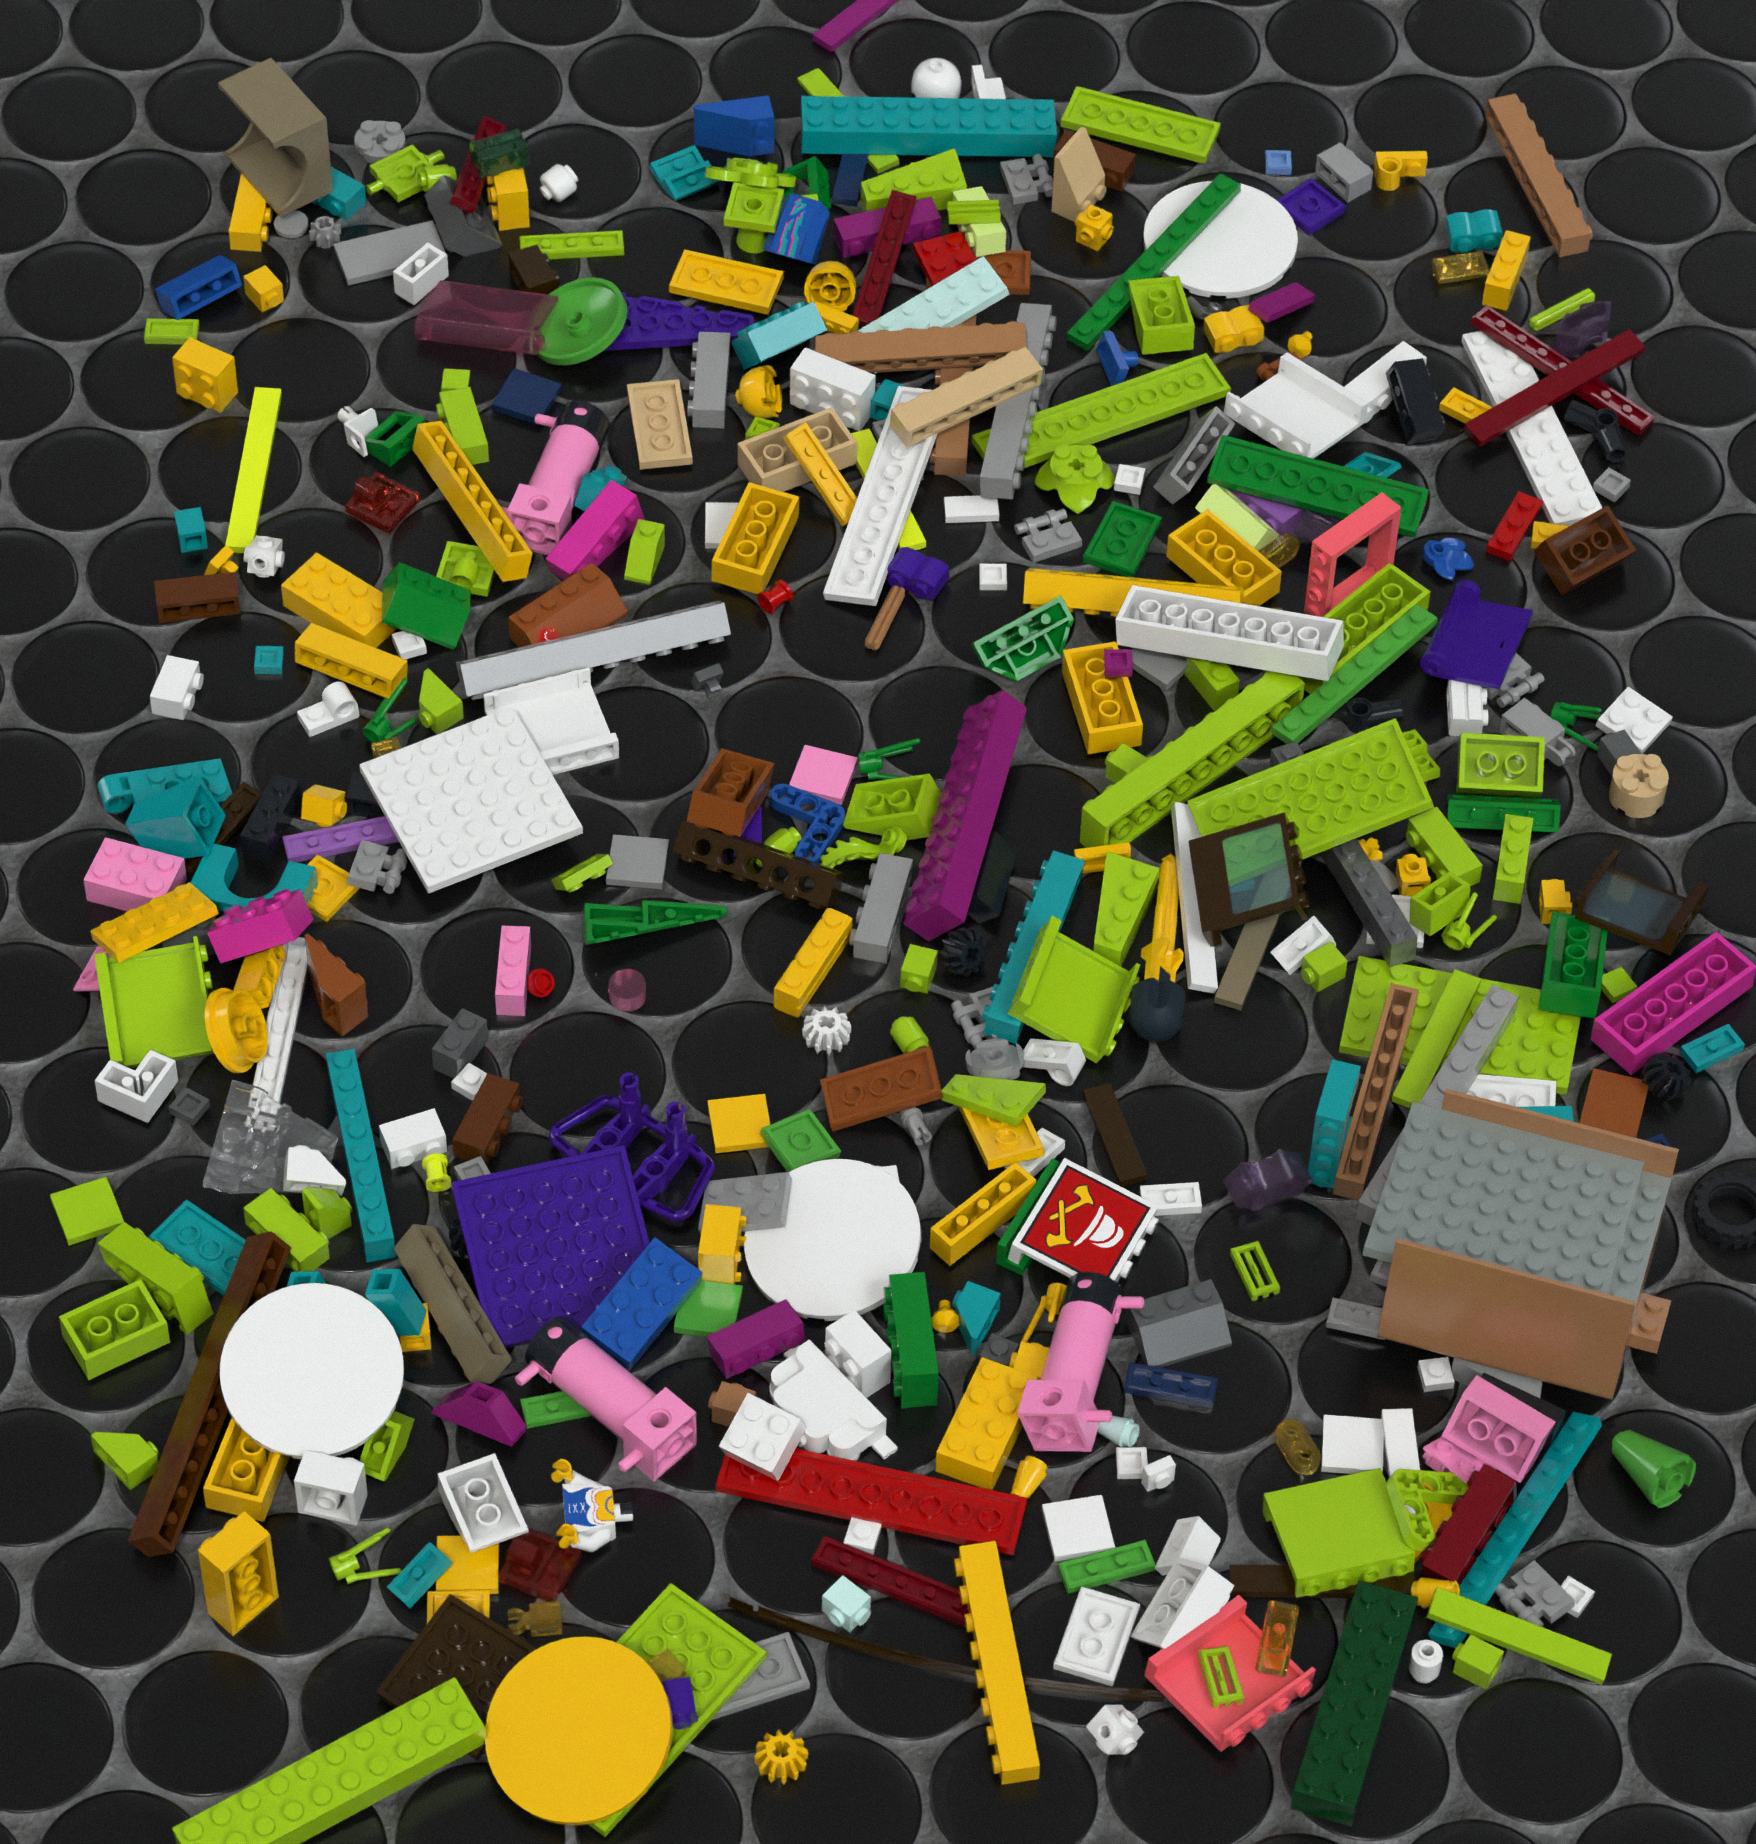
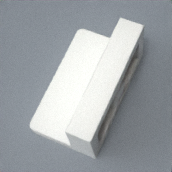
M982 65L972 66L971 86L975 99H1006L1001 78L985 79Z
M1199 1516L1178 1519L1155 1569L1162 1576L1167 1575L1177 1557L1209 1566L1221 1539Z

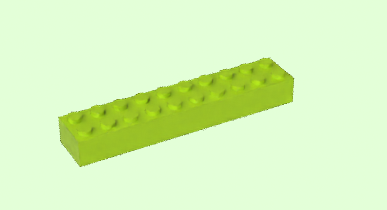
M1273 671L1265 672L1261 679L1254 684L1247 685L1236 697L1229 698L1214 713H1208L1203 721L1194 727H1189L1175 741L1168 742L1163 750L1154 756H1149L1141 766L1135 770L1128 771L1123 779L1114 785H1109L1101 795L1094 800H1088L1082 807L1080 843L1084 847L1089 848L1130 843L1167 816L1174 802H1186L1275 737L1272 735V726L1303 701L1305 682L1296 675Z
M454 1677L172 1828L176 1843L300 1844L485 1744V1739L487 1738L485 1726Z

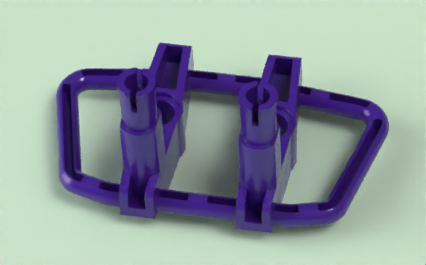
M632 1072L624 1073L620 1077L621 1093L619 1098L611 1095L599 1096L552 1126L549 1132L550 1142L566 1157L623 1145L627 1149L644 1125L664 1137L665 1142L651 1156L644 1159L642 1165L633 1175V1180L640 1207L670 1221H684L693 1214L715 1170L714 1161L697 1145L696 1135L693 1133L689 1136L687 1135L685 1106L683 1104L680 1106V1102H671L666 1107L667 1122L663 1124L651 1116L650 1106L647 1104L641 1106V1094L638 1090L639 1078L637 1075L633 1077L634 1073ZM605 1106L619 1110V1113L610 1122L597 1131L596 1136L581 1153L561 1137L563 1132ZM689 1155H692L703 1166L682 1209L674 1210L652 1199L658 1193L666 1190L668 1183L673 1179Z

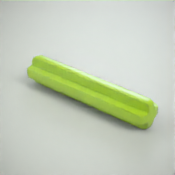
M1586 288L1530 317L1529 326L1534 331H1539L1594 302V292L1590 288Z

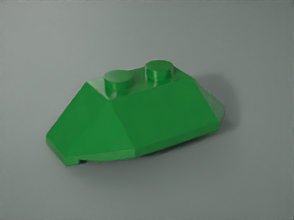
M1060 595L973 642L972 646L985 669L1016 682L1062 656L1074 618Z

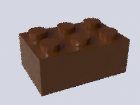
M1607 505L1545 539L1534 550V553L1563 596L1624 562L1636 549Z

